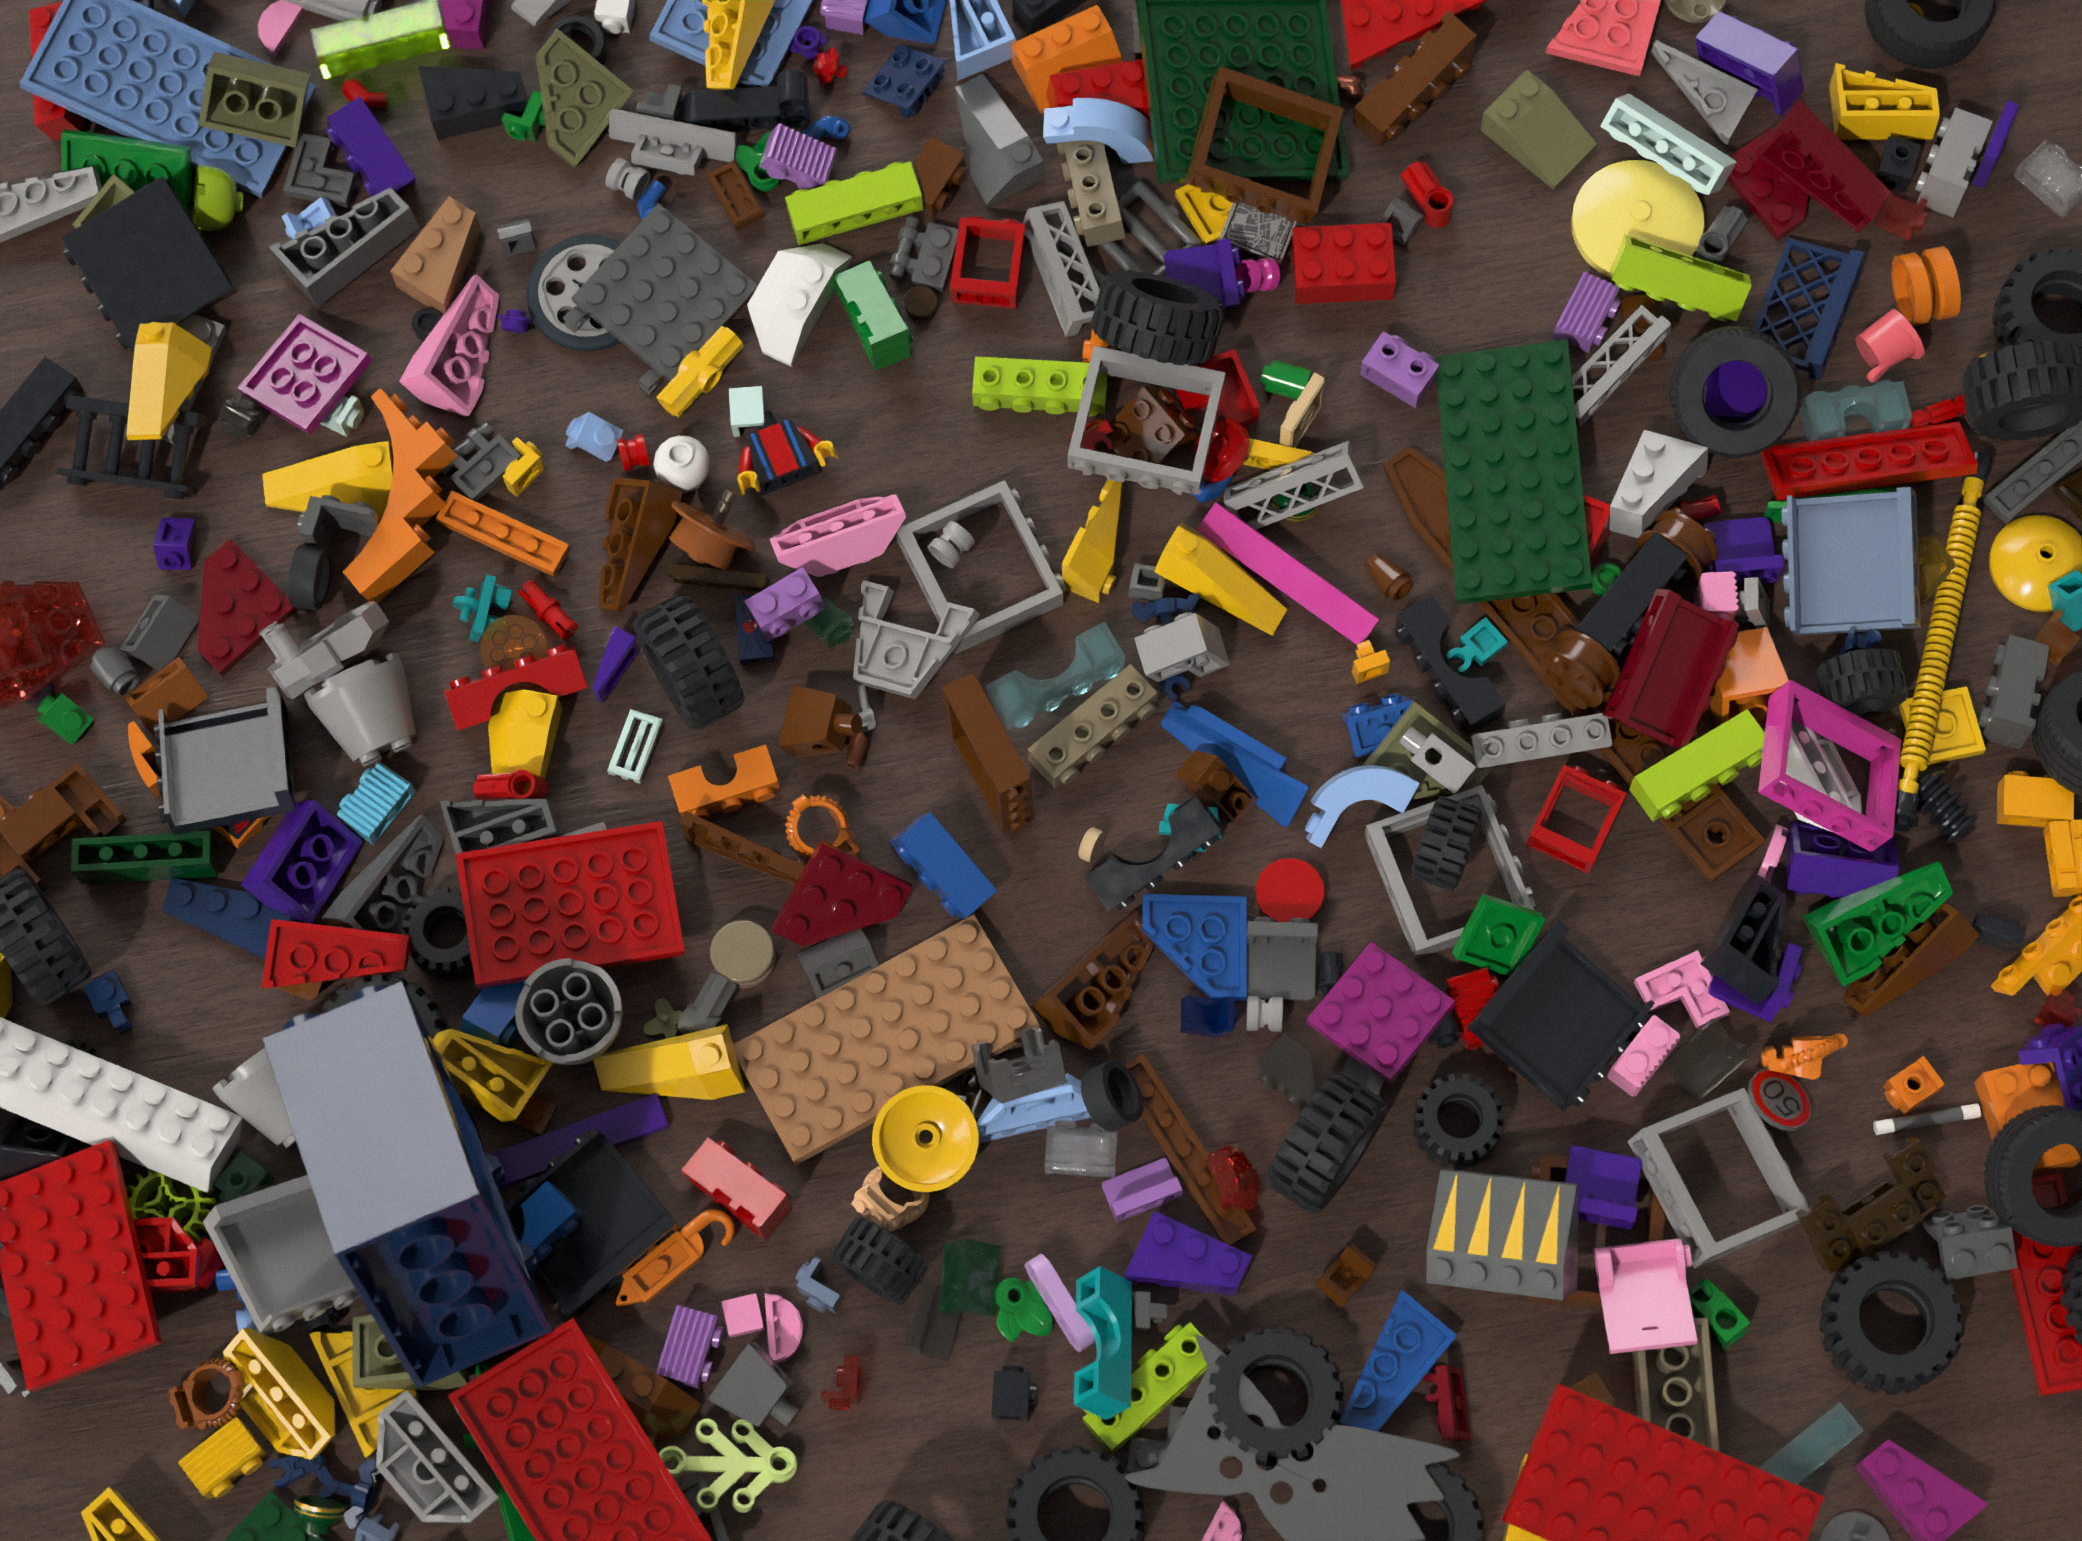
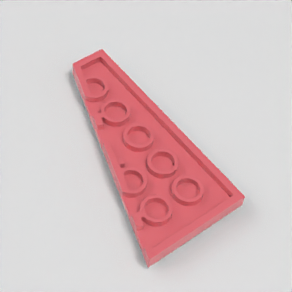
M1581 0L1573 14L1562 25V29L1555 39H1552L1547 46L1546 53L1640 76L1661 0Z

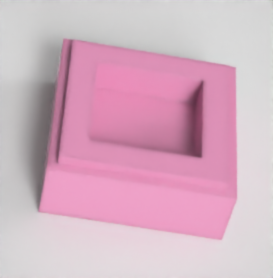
M756 1293L721 1301L730 1338L765 1330Z

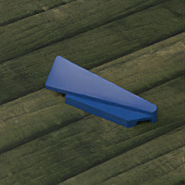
M1175 701L1163 717L1161 726L1192 752L1197 750L1218 756L1256 797L1257 801L1255 804L1283 827L1290 826L1308 798L1309 786L1283 773L1286 769V757L1200 706L1191 705L1188 709Z

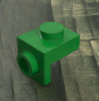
M533 90L522 118L508 113L503 114L502 122L509 136L520 141L528 139L536 142L542 126H545L541 92Z
M56 693L54 697L49 694L36 709L40 714L35 720L40 724L46 725L70 745H73L94 720L93 717L63 693Z

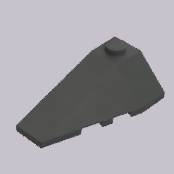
M984 74L955 87L971 180L985 205L988 207L1043 180V159L1028 134Z
M419 815L340 893L322 919L329 926L406 934L402 928L403 921H409L406 913L409 907L413 909L417 907L415 900L421 893L426 877L431 876L444 837L423 815Z

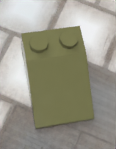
M1528 70L1483 113L1481 131L1553 190L1597 147L1594 139L1553 90Z
M373 1316L353 1317V1386L355 1388L435 1391L460 1388L470 1382V1370L467 1367L417 1389Z

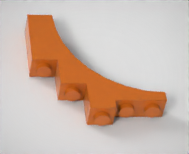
M381 388L371 398L382 413L391 436L394 457L392 486L386 509L376 531L361 553L343 571L362 596L368 601H374L377 604L435 553L427 543L431 539L421 526L446 505V502L439 495L443 489L433 478L458 457L456 452L450 447L454 440L442 427L435 430L427 421L422 425L413 414L408 418L404 413L408 409L405 403L395 393L390 397Z

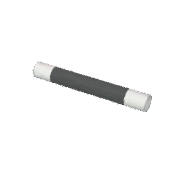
M1976 1103L1874 1121L1873 1127L1875 1134L1881 1135L1981 1117V1110L1979 1104Z

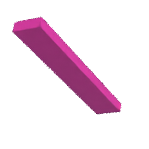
M1218 502L1214 503L1196 529L1356 645L1365 642L1381 620Z

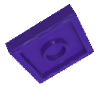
M2007 100L1972 185L1980 188L1986 186L2018 111L2017 103Z

